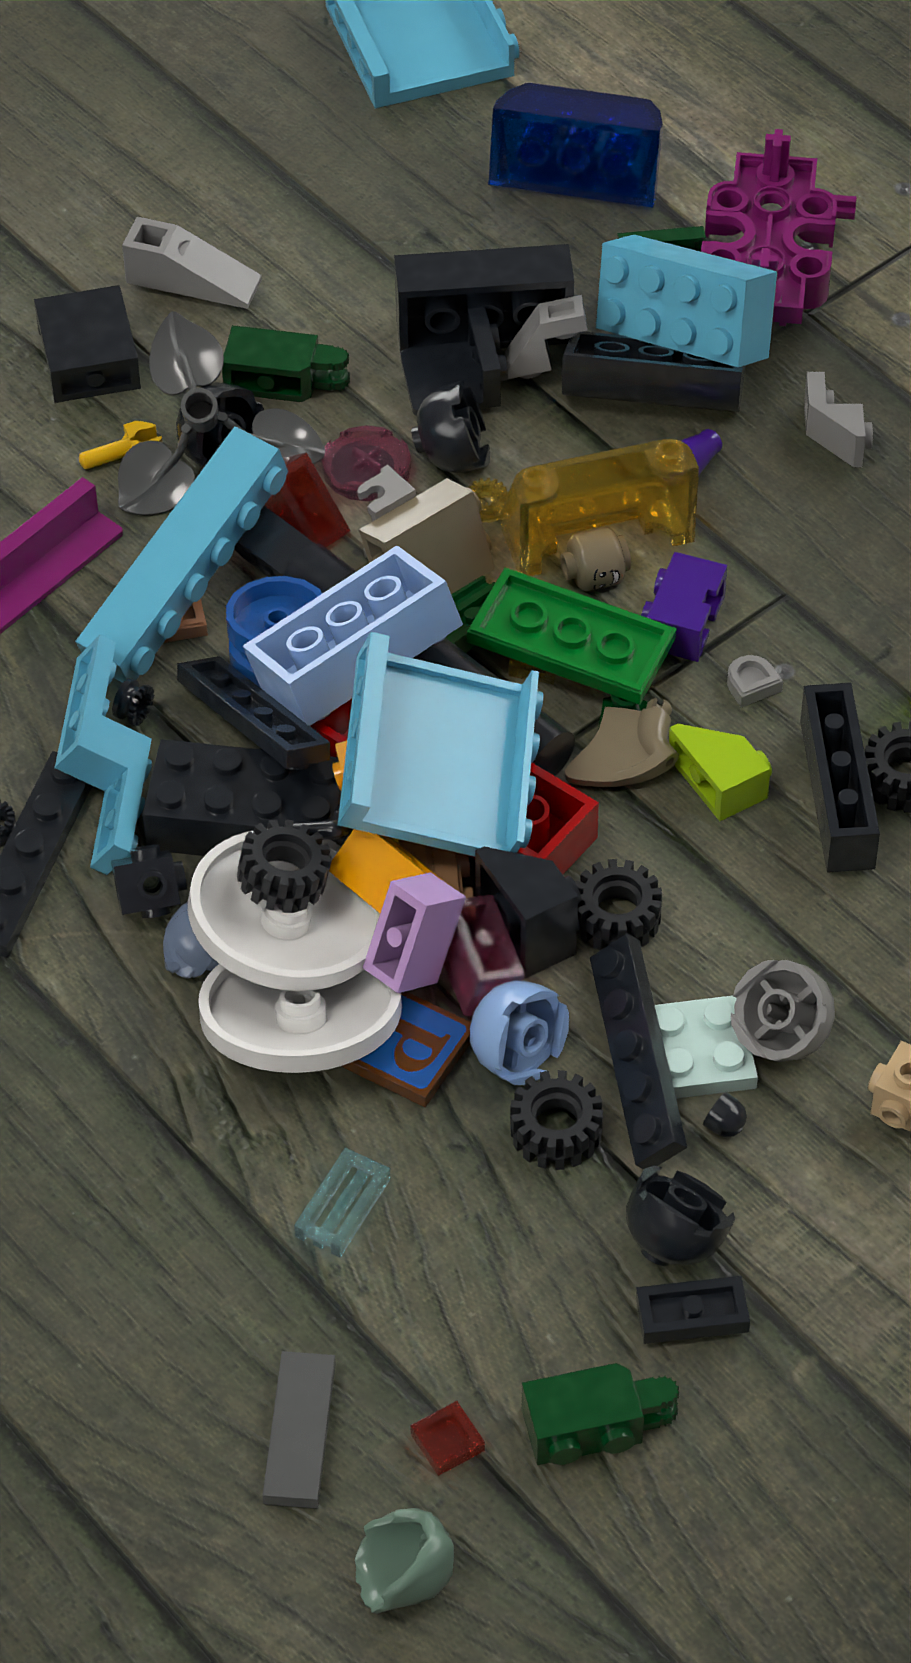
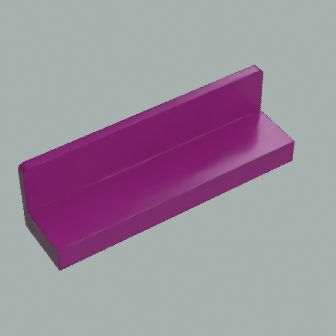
M80 478L0 541V634L123 536L122 527L98 511L96 487L85 478Z

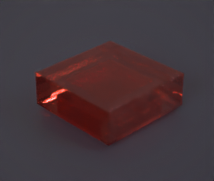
M458 1401L410 1425L411 1436L438 1476L485 1451V1441Z

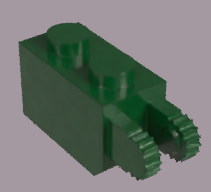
M232 325L224 351L223 383L238 385L248 389L255 394L253 395L254 397L303 402L312 397L314 389L340 391L348 387V384H350V372L344 368L349 364V353L343 347L319 344L318 335Z
M618 1363L522 1382L521 1409L536 1464L553 1463L565 1465L578 1460L584 1455L603 1451L616 1454L627 1451L636 1444H641L643 1431L660 1428V1425L666 1426V1424H672V1421L676 1420V1415H678L677 1399H679V1386L676 1385V1381L666 1376H658L657 1379L650 1377L633 1381L631 1371Z

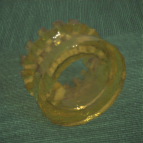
M486 477V481H483V478H481L478 483L474 481L468 487L475 492L480 500L481 511L479 513L482 522H495L503 518L507 513L508 492L506 486L503 487L502 482L498 483V480L495 478L493 481H490V478ZM491 498V505H488V502H485L484 505L481 499Z

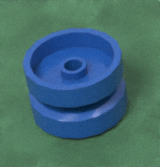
M276 576L264 577L249 582L234 592L226 605L230 665L260 687L243 649V645L323 594L321 590L303 579Z

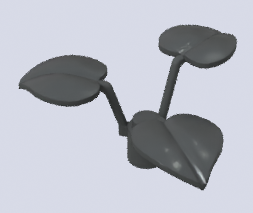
M175 311L168 314L155 335L150 352L149 367L154 383L163 393L175 396L189 389L181 401V411L185 424L181 427L182 433L177 449L173 454L162 442L145 441L134 445L123 457L118 472V506L122 511L130 514L149 516L171 511L194 482L195 476L191 467L179 460L184 454L192 431L199 433L208 432L218 423H222L230 430L236 426L245 431L228 418L226 413L219 411L217 400L212 392L204 388H197V386L211 385L217 380L222 371L224 355L219 342L206 329L190 322ZM274 408L260 411L255 416L252 425L253 434H249L280 450L288 469L285 482L300 476L324 458L325 449L320 437L298 415L284 409Z

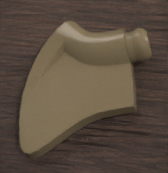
M654 698L647 703L646 709L642 711L605 707L600 728L595 737L566 767V780L569 783L583 786L617 787L641 783L668 771L679 758V753L668 741L671 724L670 715L672 713L670 703L664 700L661 706L657 704V698Z

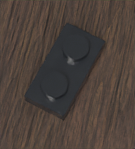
M742 1276L636 1287V1303L644 1344L749 1332L750 1317Z

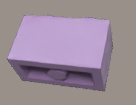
M431 872L391 881L363 969L397 993L437 983L466 896Z

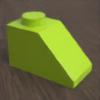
M675 724L669 728V743L679 753L678 761L674 766L719 822L768 799L769 781L772 775L770 762L766 755L760 750L756 751L744 736L683 724Z

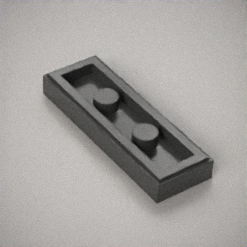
M286 1351L281 1353L263 1488L264 1505L318 1509L336 1366L335 1355Z

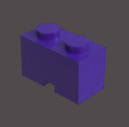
M674 552L668 568L659 569L654 585L655 599L653 602L646 601L641 616L677 628L676 639L668 652L669 655L699 662L710 629L704 628L707 620L715 622L725 598L727 565Z

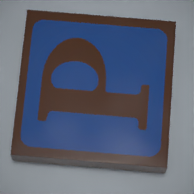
M404 991L401 992V1017L392 1035L373 1052L341 1067L426 1108L470 1045L471 1022Z

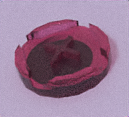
M368 425L348 428L340 432V438L334 440L333 443L330 440L325 445V456L322 459V471L325 482L335 493L348 499L359 501H373L377 499L378 494L374 492L367 498L360 500L358 498V488L364 482L380 474V469L386 465H389L405 481H408L411 471V455L408 445L402 438L400 442L397 438L393 437V432L388 429Z

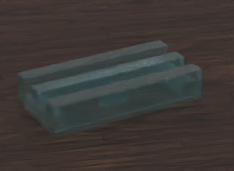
M344 1148L295 1223V1237L303 1241L308 1237L313 1240V1245L320 1249L328 1246L331 1248V1254L341 1258L390 1181V1168ZM352 1166L357 1168V1172L346 1189L341 1193L322 1226H316L315 1223ZM370 1174L373 1175L338 1232L333 1234Z

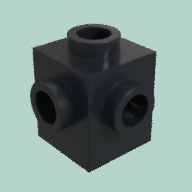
M159 845L141 846L130 850L131 857L111 861L119 909L122 915L141 912L142 918L160 917L171 913L170 906L181 904L179 891L187 890L182 861L173 862L169 850L160 851ZM150 876L158 877L157 882L153 886H143L146 878Z

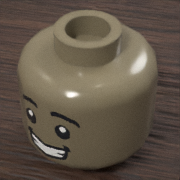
M608 527L572 535L567 543V552L560 555L561 568L565 579H574L576 585L584 592L618 585L623 581L625 571L631 569L630 552L624 536H617Z

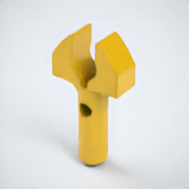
M133 421L123 425L125 435L121 440L81 452L79 454V462L87 470L123 458L129 449L140 442L158 441L163 443L162 436L157 437L155 424Z

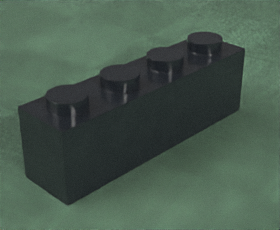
M852 683L804 686L800 724L826 871L830 873L875 869L880 831Z

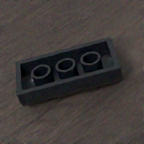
M583 331L571 337L565 349L562 368V394L739 413L745 366L734 367L623 335Z

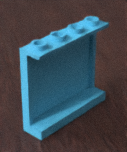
M325 0L329 15L374 108L514 76V59L519 58L518 41L513 33H508L503 11L501 8H495L493 0Z
M370 632L357 655L338 825L470 856H475V850L483 846L517 853L520 847L526 848L532 832V820L526 818L527 805L531 803L536 788V777L530 775L531 763L536 758L540 743L539 734L534 733V723L538 719L543 705V692L537 691L539 672L532 670L523 684L505 681L388 653L390 636Z

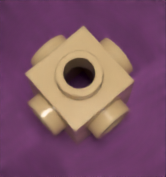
M901 1041L888 1064L879 1063L870 1079L868 1091L874 1093L871 1108L872 1115L879 1117L891 1127L903 1128L911 1132V1045Z

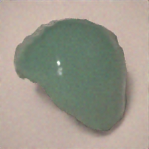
M419 1508L397 1509L381 1518L370 1521L364 1526L366 1536L361 1541L354 1558L356 1566L355 1578L356 1583L361 1586L360 1596L365 1606L370 1608L372 1613L378 1614L432 1599L450 1581V1577L453 1575L454 1545L449 1533L440 1520L431 1512Z

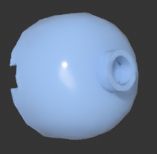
M528 981L505 982L494 987L476 1007L470 1025V1043L479 1063L499 1078L513 1085H525V1080L531 1076L535 1080L540 1079V1072L546 1070L537 1068L550 1055L556 1058L559 1057L569 1031V1012L567 1006L558 1001L557 996L559 995L542 985Z

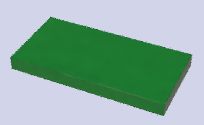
M504 567L467 631V642L640 705L676 639L677 628Z

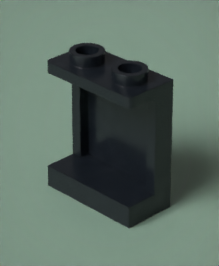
M120 285L34 299L37 326L42 338L49 369L54 403L141 389L138 357Z

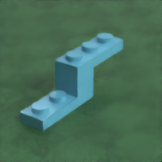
M99 634L76 660L55 768L105 791L90 868L108 875L112 871L111 861L131 857L130 850L136 848L138 844V836L134 832L136 822L145 805V798L141 794L143 783L146 781L152 767V760L148 759L152 739L105 717L110 703L105 698L107 687L111 683L117 668L116 663L112 662L116 642Z

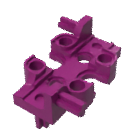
M775 129L774 134H766L764 154L737 152L734 180L717 183L709 190L705 219L706 238H709V235L733 236L741 231L744 235L739 240L729 243L702 241L701 252L777 271L772 322H780L779 326H786V323L802 324L803 309H815L822 306L827 301L829 295L833 252L802 248L796 244L794 237L798 235L805 242L829 244V248H833L836 218L855 220L857 196L833 195L825 189L815 188L818 158L790 156L791 136L783 135V129ZM774 203L780 205L782 209L769 211L761 206Z

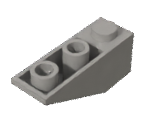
M136 217L122 245L126 283L248 309L262 280V276L175 224Z

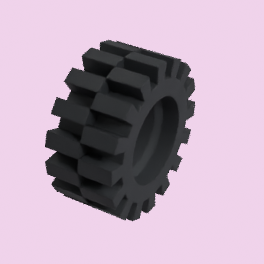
M895 722L892 724L891 732L886 726L878 729V736L871 735L868 740V746L866 745L865 757L872 793H874V801L880 805L886 799L888 800L887 809L896 811L897 804L904 805V813H911V774L898 772L888 765L899 760L911 761V722H909L908 729H902L901 722Z
M277 819L269 820L267 829L260 823L254 827L253 833L249 831L245 836L237 868V881L242 882L240 889L244 894L252 892L251 901L258 905L263 899L267 901L265 909L274 911L275 904L282 905V912L291 913L293 904L297 906L299 911L307 909L308 902L314 905L319 901L320 894L323 895L331 865L330 847L328 843L322 844L323 836L318 832L310 836V827L302 824L300 829L293 828L294 821L286 820L284 827H279ZM269 862H288L298 867L299 870H281L272 866Z
M608 859V868L604 869L601 862L592 865V874L586 869L580 874V882L576 881L581 895V902L578 903L577 918L581 930L580 938L585 943L593 938V948L601 950L604 943L610 945L625 934H629L640 940L641 947H644L649 943V935L655 937L658 932V924L660 925L662 889L661 887L658 888V879L655 875L648 878V869L641 865L635 871L634 861L625 860L624 867H617V859ZM622 898L635 904L636 908L628 913L612 914L602 910L598 905L607 899Z
M558 1070V1078L551 1079L549 1071L540 1072L539 1083L531 1076L525 1080V1089L519 1086L514 1092V1100H511L510 1106L511 1137H513V1145L517 1152L523 1149V1158L529 1163L537 1156L538 1167L546 1169L548 1161H555V1170H564L565 1160H570L572 1166L576 1167L581 1164V1154L589 1159L594 1154V1146L599 1147L603 1129L602 1099L600 1095L596 1096V1088L591 1082L583 1087L582 1076L575 1073L572 1081L567 1080V1071ZM549 1110H563L574 1115L576 1123L564 1130H551L538 1124L537 1117Z

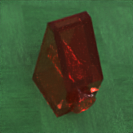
M307 452L283 458L288 469L285 483L278 493L271 495L264 506L313 543H319L325 547L349 533L351 530Z

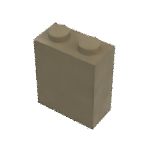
M448 478L359 529L368 562H372L393 547L399 546L447 582L451 594L480 576L486 575L494 570L495 567L490 553L492 542L483 528L479 513L481 511L479 498L472 489L466 488Z

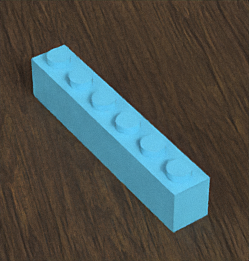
M234 426L75 642L81 653L100 634L116 642L112 662L116 663L117 668L113 678L122 683L128 678L136 680L139 675L145 674L150 669L158 649L166 639L171 638L177 632L181 624V618L193 602L201 599L207 589L210 578L219 566H223L229 561L235 544L246 530H250L256 524L260 516V510L271 495L278 493L283 487L288 469L278 448Z

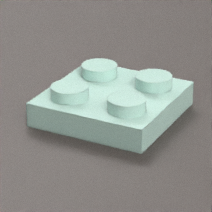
M724 996L655 1005L676 1099L757 1089L758 1076L753 1054L739 1042L731 1025V1013L735 1014L734 1005L736 997Z

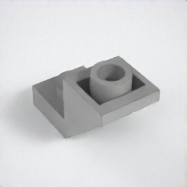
M582 295L537 305L505 350L508 379L517 377L529 379L539 376L542 372L550 371L551 361L547 339L554 337L557 339H568L579 332L587 331Z
M807 372L804 396L806 435L852 467H862L864 449H872L873 443L872 422H864L863 404H834V390H826L825 372Z

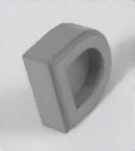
M746 655L735 659L730 664L727 686L740 707H744L782 692L783 680L766 659L759 656Z

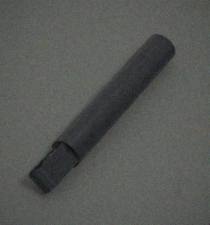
M263 506L260 510V516L256 524L250 530H246L234 546V550L242 558L267 577L288 576L303 579L318 587L322 593L357 572L322 544L313 543L266 506ZM447 638L437 644H433L413 658L500 679ZM541 710L538 719L534 723V733L539 734L540 743L536 758L532 763L556 776L566 765L573 752L575 737L565 727Z

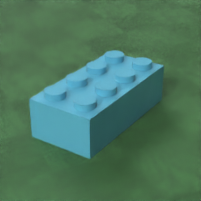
M630 235L604 242L602 244L596 328L734 367H742L769 358L777 271L638 235Z

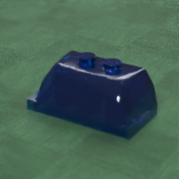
M524 83L514 87L496 100L493 107L488 185L653 208L657 195L663 128L661 112L651 100L645 98L536 83Z

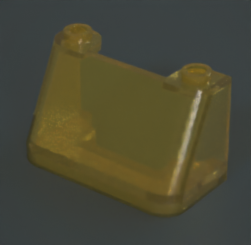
M662 439L522 469L516 474L501 509V530L517 572L529 576L542 574V558L547 552L549 555L557 553V535L634 519L639 520L644 535L653 533V528L669 534L672 546L695 542L699 466L690 447L680 440Z

